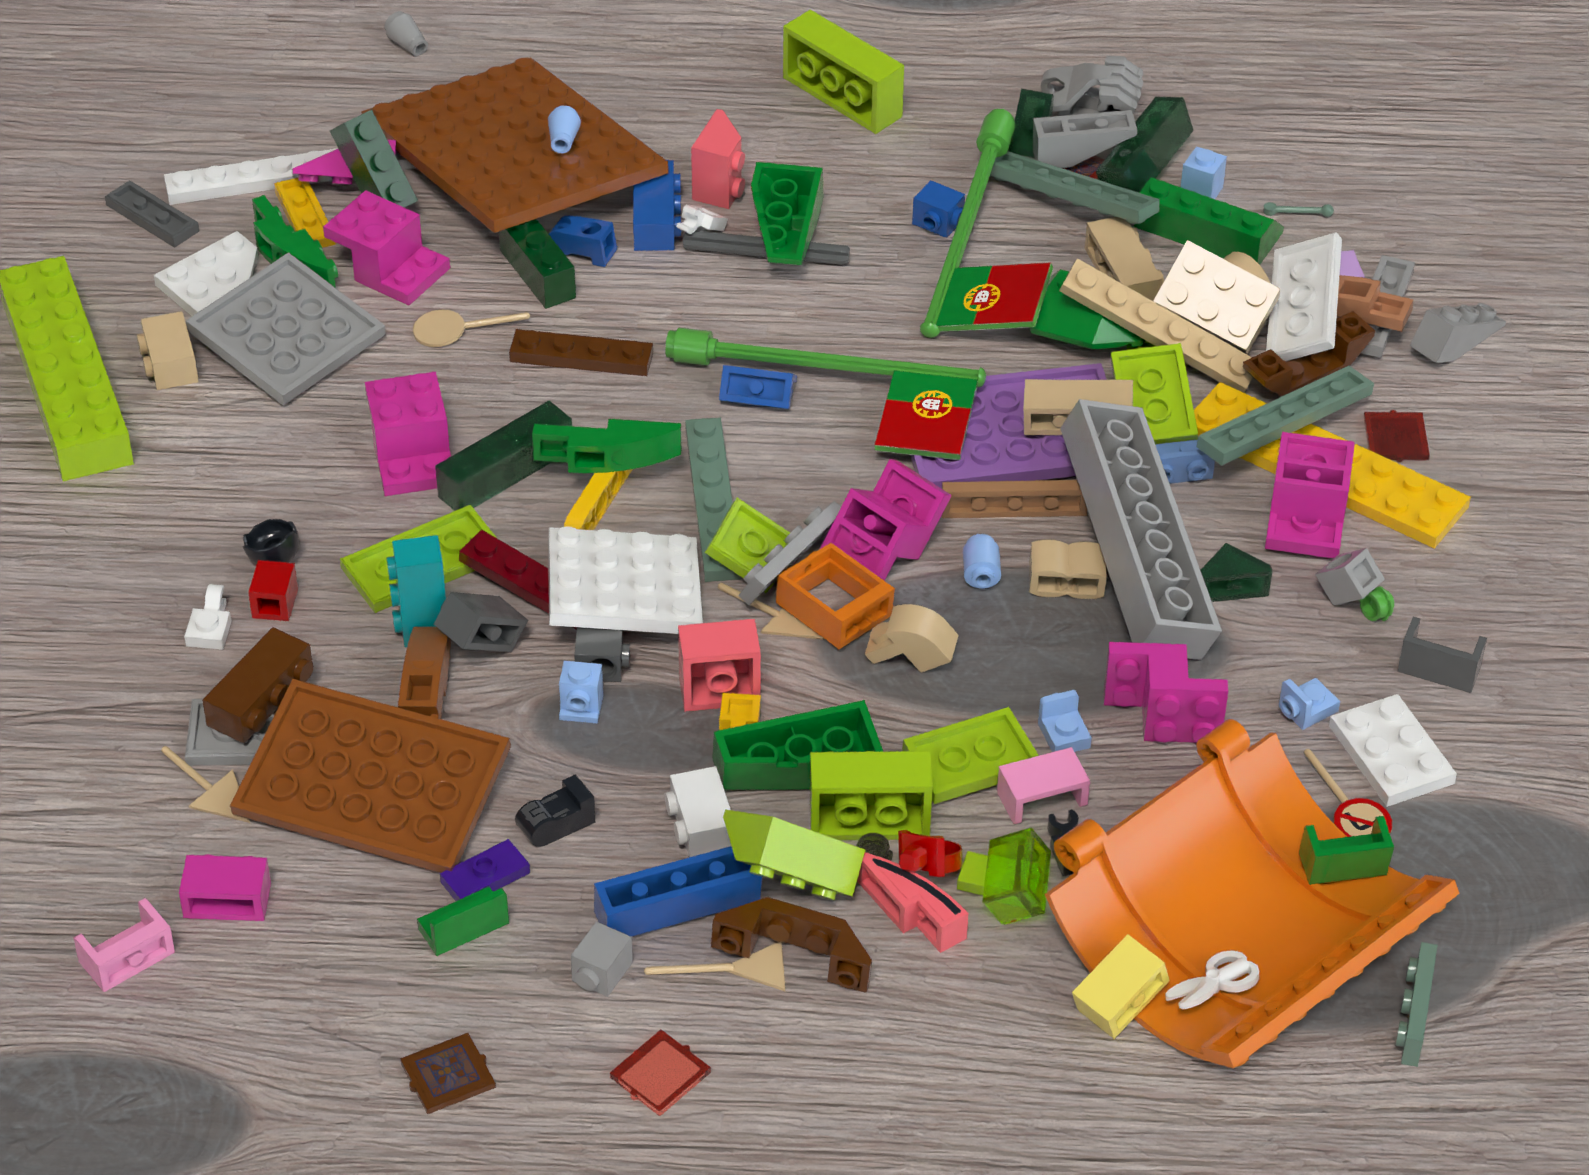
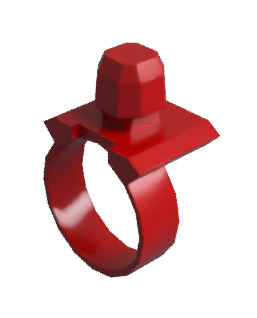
M908 830L898 831L899 865L903 870L912 872L922 870L928 871L929 876L945 877L946 873L957 871L962 867V847L958 843L944 840L943 836L919 835Z

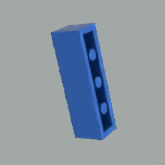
M732 846L594 883V913L599 923L632 937L761 899L762 877L749 873L751 865L735 860Z

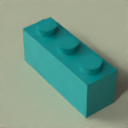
M438 535L392 541L394 556L386 557L389 580L396 579V583L389 584L392 607L399 606V610L392 611L395 633L402 632L404 647L408 646L413 627H436L434 623L441 611L443 602L446 600L443 561Z

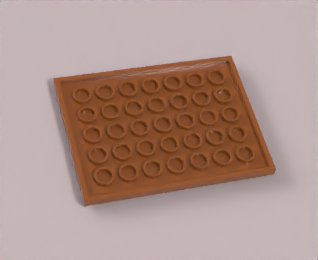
M531 57L519 58L514 63L501 67H491L486 72L473 76H463L458 81L445 85H435L430 90L417 94H407L402 99L389 103H379L373 108L361 111L363 114L372 109L387 140H396L395 151L494 233L668 173L667 160ZM559 106L572 107L577 111L581 119V126L570 150L566 153H557L551 148L548 116Z

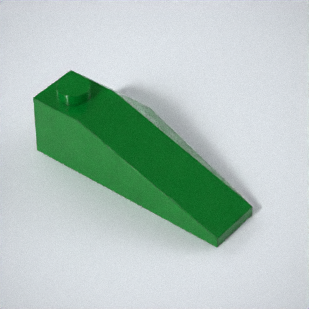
M756 162L751 182V191L767 261L770 263L802 265L819 220L824 198L823 168Z

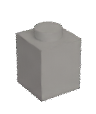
M596 921L571 954L572 981L585 990L595 991L608 997L633 963L632 937Z

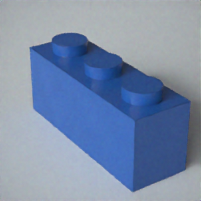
M667 160V174L633 185L634 251L675 250L674 237H681V230L676 227L677 223H681V216H674L681 215V195H674L681 194L680 173H674V160Z

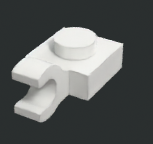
M686 204L681 216L685 220L682 223H677L676 227L689 234L694 233L696 230L706 232L711 230L724 231L728 218L704 207Z
M209 584L206 590L204 609L193 608L184 636L187 647L224 649L232 622L230 612L224 611L226 607V598H222L224 585Z

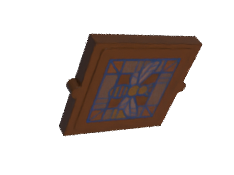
M469 1033L400 1058L401 1065L410 1080V1091L416 1092L427 1114L496 1088V1083L486 1066V1056L479 1053Z

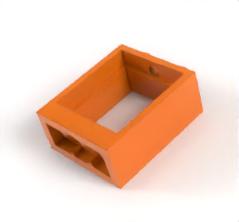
M829 543L818 551H813L805 559L792 567L784 569L778 575L776 603L836 648L841 649L891 616L895 588L837 546ZM829 579L855 599L839 610L834 611L808 591Z

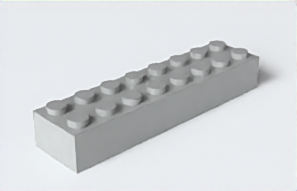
M1079 399L1060 429L1132 643L1187 644V658L1202 660L1222 632L1144 411L1140 407Z

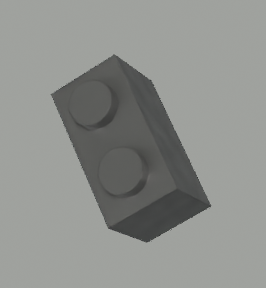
M450 592L448 598L441 606V611L434 625L462 649L512 652L528 619L500 596Z

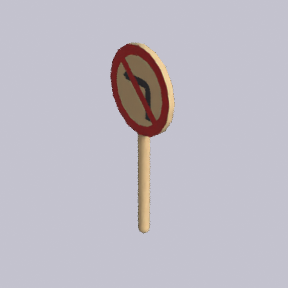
M1305 749V756L1342 803L1338 806L1333 817V823L1347 837L1371 834L1375 817L1384 816L1389 833L1391 834L1392 818L1380 803L1365 798L1349 800L1310 749Z

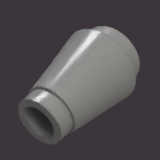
M398 11L388 17L384 28L389 39L414 56H419L427 50L428 42L410 14Z

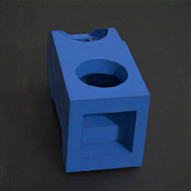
M565 215L559 219L549 233L565 255L572 253L591 257L592 264L605 267L617 250L613 222Z

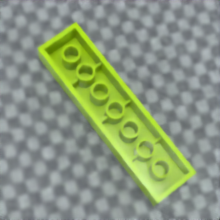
M65 257L47 258L42 261L0 270L2 304L63 482L134 465L129 433Z

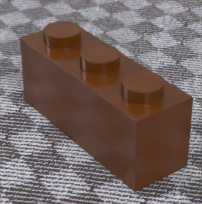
M272 627L202 699L206 725L244 744L255 732L263 728L266 720L277 710L292 679L306 682L310 678L314 667L310 644Z

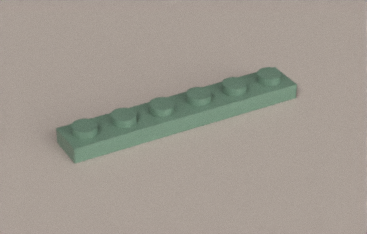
M1009 151L1001 157H996L990 176H993L998 181H1009L1020 185L1023 189L1046 193L1048 197L1061 198L1072 202L1075 206H1086L1098 210L1103 215H1114L1123 218L1126 222L1132 224L1142 223L1159 212V199Z
M1347 366L1199 435L1196 447L1222 466L1281 438L1282 432L1292 433L1372 395L1374 382L1351 366Z
M721 417L685 420L705 582L742 579L741 576L704 553L732 504Z

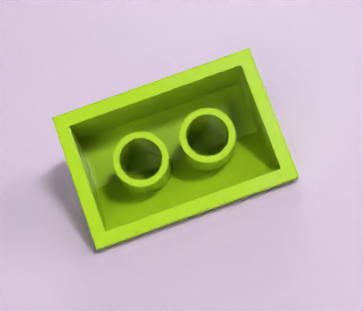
M725 809L723 819L735 860L751 865L749 873L773 879L774 874L782 876L781 884L804 890L806 884L813 887L811 894L829 900H835L836 894L853 897L865 849L773 816Z

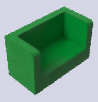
M1384 816L1375 817L1371 834L1318 840L1314 825H1306L1299 854L1308 883L1311 885L1387 875L1394 845Z

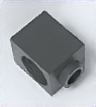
M577 627L574 659L575 662L602 664L603 682H621L622 668L630 666V644H623V630Z

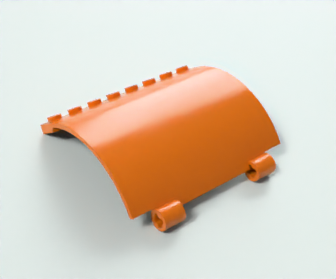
M1227 719L1197 741V752L1204 762L1106 833L1097 822L1092 819H1086L1054 842L1056 856L1067 869L1074 873L1045 893V897L1062 932L1090 973L1127 934L1165 962L1170 981L1143 1008L1134 1020L1160 1040L1179 1051L1204 1061L1235 1068L1245 1064L1249 1060V1056L1263 1045L1276 1040L1278 1034L1293 1022L1303 1019L1307 1015V1011L1320 1001L1331 997L1336 989L1347 980L1361 974L1364 967L1377 957L1388 953L1391 950V946L1400 939L1415 932L1419 925L1431 915L1441 912L1446 907V904L1460 893L1454 879L1424 875L1421 879H1417L1398 872L1389 867L1387 875L1309 885L1299 854L1304 827L1306 825H1314L1318 840L1347 836L1325 815L1302 785L1288 761L1276 733H1269L1250 747V738L1245 728L1236 720ZM1233 950L1242 952L1247 957V961L1258 965L1259 980L1255 986L1242 992L1220 990L1203 1003L1188 1009H1181L1178 1005L1185 996L1169 1001L1165 1000V993L1176 984L1188 979L1205 977L1207 961L1222 951ZM1232 962L1221 964L1217 967V969H1220ZM1247 973L1233 981L1244 979L1245 977L1249 976V974Z

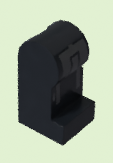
M575 774L562 780L561 789L543 797L541 800H532L524 804L515 816L516 825L534 846L542 847L596 823L594 796Z

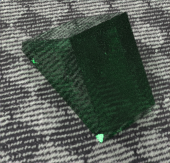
M1021 88L1014 120L1015 130L1008 148L1009 152L1035 159L1033 153V118L1052 117L1053 94Z
M1225 543L1200 570L1212 602L1269 596L1273 572L1271 565L1228 543Z

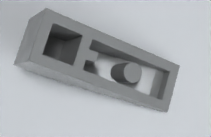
M1132 110L1033 118V153L1035 160L1059 168L1072 167L1136 136L1137 127Z

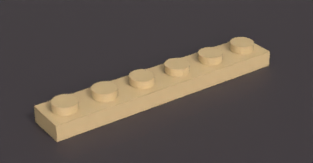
M1077 258L1059 290L1060 292L1155 346L1181 343L1185 363L1219 382L1243 393L1245 392L1253 376L1243 368V361L1252 357Z

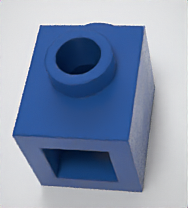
M930 180L913 198L912 224L947 238L957 227L965 204V194Z

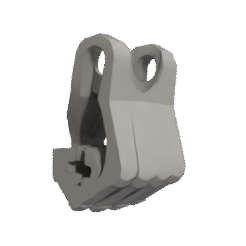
M1106 56L1105 65L1082 63L1075 66L1049 69L1043 74L1041 89L1045 97L1037 102L1034 118L1048 117L1043 113L1059 111L1057 116L1132 110L1134 114L1141 96L1143 70L1128 61L1124 56ZM1058 81L1061 84H1063V86L1056 87L1053 86L1050 82ZM1100 85V88H1095L1092 86Z

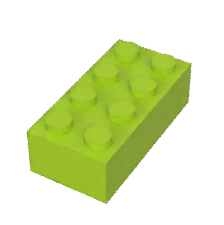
M811 9L783 26L784 79L874 134L879 133L903 117L904 65Z

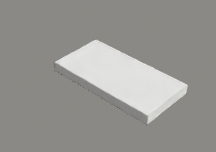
M1337 232L1274 250L1272 285L1280 288V298L1269 316L1266 351L1272 349L1284 361L1330 350L1335 346L1342 238Z

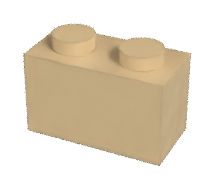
M183 312L141 319L143 333L137 334L138 346L141 355H148L142 357L147 378H154L156 389L161 390L198 383L195 355Z

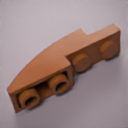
M413 627L403 665L398 708L441 719L443 696H446L452 639L438 627Z

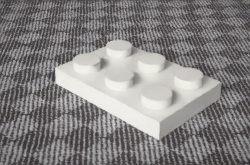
M1398 694L1330 716V729L1386 807L1455 784L1457 773Z

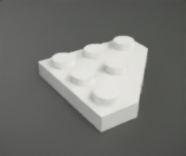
M236 231L154 274L155 286L188 314L193 316L253 276L254 267L257 266L259 258L258 249L247 238Z

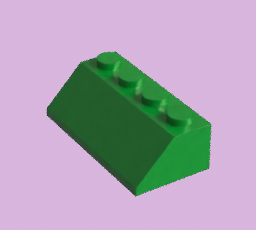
M1152 177L1139 192L1159 199V212L1142 223L1134 224L1135 228L1184 245L1188 240L1221 258H1225L1232 252H1241L1252 257L1260 265L1284 232V226L1274 219Z

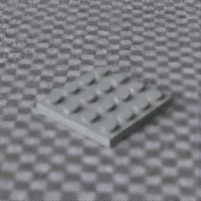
M290 253L285 254L186 320L187 330L190 334L282 405L291 401L385 335V325Z

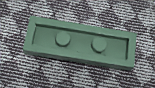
M1421 942L1418 958H1409L1406 981L1413 982L1412 990L1405 988L1401 1006V1013L1408 1014V1021L1399 1022L1395 1045L1403 1047L1401 1064L1418 1067L1438 946L1436 944Z

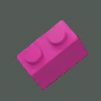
M209 854L186 855L179 889L183 918L264 921L271 887L267 858L214 856Z

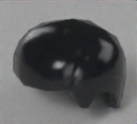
M267 519L255 525L248 534L243 535V549L251 562L257 564L258 560L289 563L295 557L300 543L298 531L294 523L282 519Z

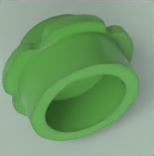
M1378 586L1363 599H1360V608L1368 620L1376 621L1381 619L1386 621L1393 613L1394 599L1389 591Z

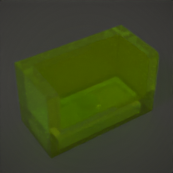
M1032 827L990 839L982 902L1003 925L1045 913V893H1047L1051 850Z

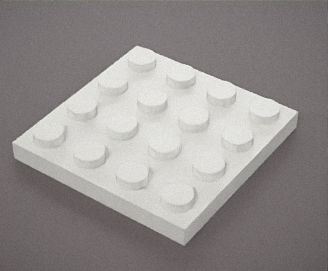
M549 527V625L678 634V625L703 623L696 537H687L681 534L668 536L654 535L647 532H613L608 529L596 531L573 527Z

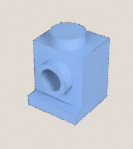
M575 661L563 662L559 681L560 720L598 723L603 700L602 664Z

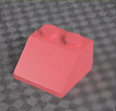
M716 109L691 147L692 200L730 209L735 199L742 196L745 188V179L741 178L745 153L741 152V136L725 112L720 109Z

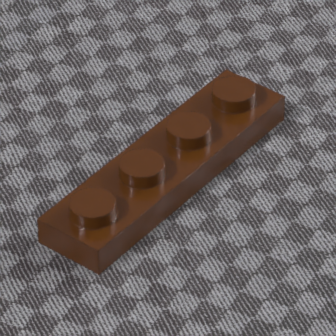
M516 329L509 351V358L512 363L647 377L653 357V343Z

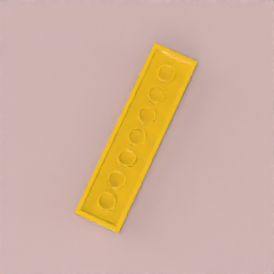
M1219 382L1194 409L1198 436L1267 403ZM1313 424L1306 425L1292 432L1295 434L1346 440ZM1281 438L1239 458L1276 475ZM1355 444L1346 508L1435 549L1469 508L1471 496Z

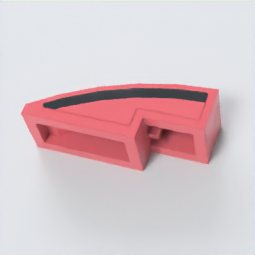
M864 853L857 882L903 934L918 927L940 953L967 939L969 913L949 894L916 872L903 870L899 864L888 859Z

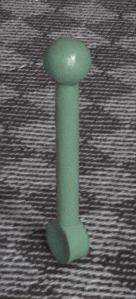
M1268 202L1264 204L1263 212L1268 216H1273L1277 212L1322 214L1324 217H1330L1333 215L1334 209L1329 204L1322 207L1277 206L1273 202Z

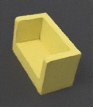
M1127 934L1074 989L1072 995L1078 1011L1115 1039L1170 980L1165 962Z

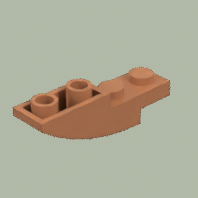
M1339 275L1337 318L1354 311L1368 324L1402 332L1413 310L1414 299L1380 292L1381 281Z

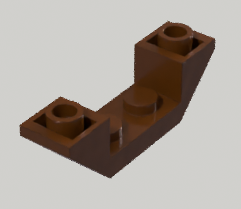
M1352 311L1336 319L1335 346L1333 349L1286 362L1270 349L1243 361V368L1264 387L1280 396H1284L1342 368L1351 366L1375 336V330Z
M770 897L715 914L711 935L712 948L750 958L759 935L768 937L778 942H785L811 950L815 953L829 955L830 963L827 982L867 993L870 983L872 959L845 919Z

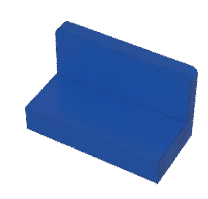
M723 365L719 400L790 409L793 383H797V375Z

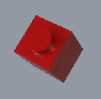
M257 561L248 591L252 618L279 621L290 620L298 592L295 563Z

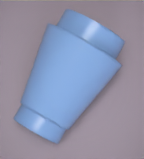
M559 106L548 116L551 148L555 152H568L581 126V119L577 111L570 106Z

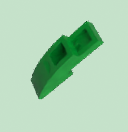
M265 195L252 199L256 247L263 257L272 264L285 254L290 253L336 288L335 279L338 278L337 267L332 259L326 258L320 242L317 239L313 240L306 229L295 232L291 225H286L279 208L272 206Z
M608 419L607 428L534 424L532 433L534 460L568 463V473H606L631 470L669 460L681 455L682 451L681 423Z

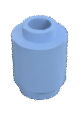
M973 535L963 547L964 578L970 586L979 589L990 588L1001 579L999 546L989 535Z

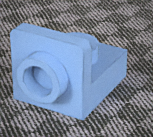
M1317 678L1299 687L1291 679L1282 682L1279 707L1287 718L1292 719L1302 730L1339 712L1340 700Z
M1076 690L1054 693L1040 699L1038 725L1052 752L1070 747L1073 748L1074 752L1091 748L1092 737L1078 712L1079 696Z

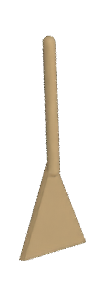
M777 942L751 954L750 958L744 957L733 963L651 966L644 969L646 975L726 971L785 991L782 942Z

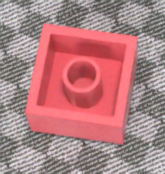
M755 619L678 625L679 680L684 712L721 708L722 693L760 695L761 652Z

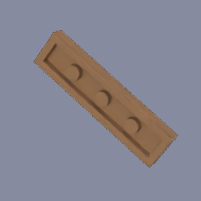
M1078 480L942 482V489L952 495L941 515L942 518L1087 516L1088 509Z

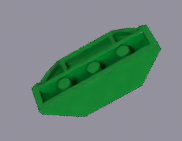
M1062 269L1050 277L1035 327H1028L1032 334L1090 349L1117 348L1128 344L1131 346H1142L1145 342V339L1060 292L1059 290L1069 271Z

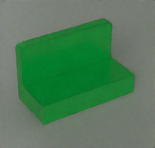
M490 887L484 888L417 918L418 930L435 955L439 956L509 924L507 894L502 888L496 891H492Z

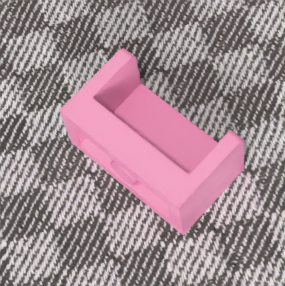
M1072 747L999 766L997 793L1013 824L1022 823L1024 803L1071 791L1079 807L1088 805L1090 780Z
M146 898L138 902L141 917L139 923L94 948L82 934L73 937L78 962L103 992L175 953L170 926Z

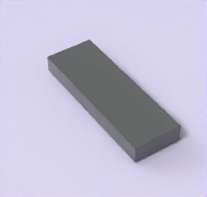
M130 180L105 196L108 207L174 248L199 232L197 221Z

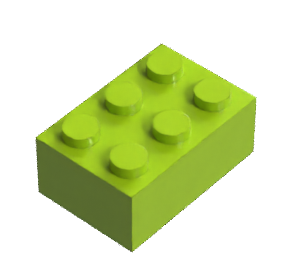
M930 751L810 752V830L840 841L898 840L899 830H908L911 833L930 836L933 790Z

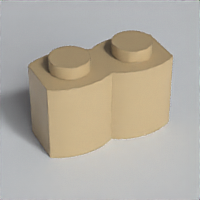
M1057 540L1031 542L1029 559L1030 593L1041 597H1060L1064 595L1079 599L1104 597L1106 563L1098 543L1076 542L1068 545Z

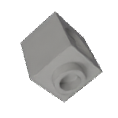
M1367 548L1337 555L1315 574L1333 606L1363 599L1385 580Z

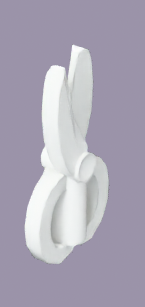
M1233 950L1222 951L1207 961L1205 977L1188 979L1176 984L1165 993V1000L1169 1001L1185 996L1178 1005L1181 1009H1188L1203 1003L1220 990L1226 992L1248 990L1255 986L1259 980L1258 965L1247 961V957L1242 952ZM1232 962L1220 969H1217V967L1221 964ZM1247 973L1249 974V976L1245 977L1244 979L1233 981Z

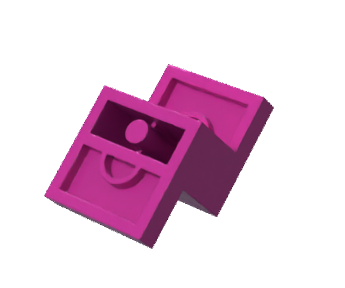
M365 190L323 226L325 238L351 249L354 280L408 306L450 269V258L422 246L420 214Z
M436 371L365 382V391L371 415L374 450L384 496L456 486V475L449 448L447 417Z
M1282 432L1265 549L1335 558L1339 555L1355 442Z
M889 459L873 491L855 488L849 490L820 549L832 543L885 581L897 557L919 560L952 495L901 462Z
M1109 642L1103 693L1104 706L1142 707L1144 741L1197 743L1200 738L1224 722L1229 692L1228 680L1189 678L1187 644Z

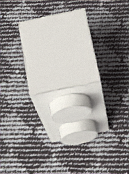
M716 766L670 775V792H665L664 797L668 815H675L677 820L674 822V831L678 845L685 844L688 857L730 847L731 843L723 815L725 809H731Z

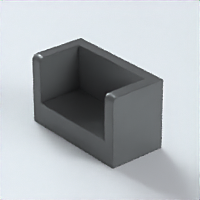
M1413 617L1403 640L1397 672L1472 693L1481 669L1487 638L1479 636L1474 652L1470 654L1417 638L1421 619Z

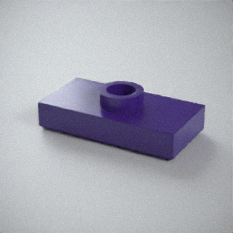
M507 839L455 865L452 871L445 870L440 873V882L453 899L458 901L484 888L490 887L492 891H496L530 873V864L513 843Z

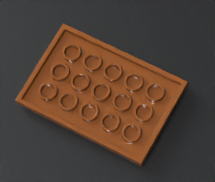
M292 679L230 804L232 814L435 872L442 873L445 870L452 872L454 866L460 862L511 748L510 738Z

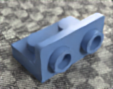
M1198 440L1156 444L1169 484L1213 479L1215 461L1196 447Z

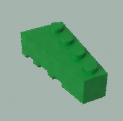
M865 700L714 731L712 759L724 790L810 789V752L884 751Z

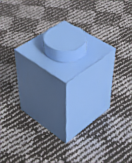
M1196 146L1183 164L1181 188L1215 199L1224 185L1227 156Z

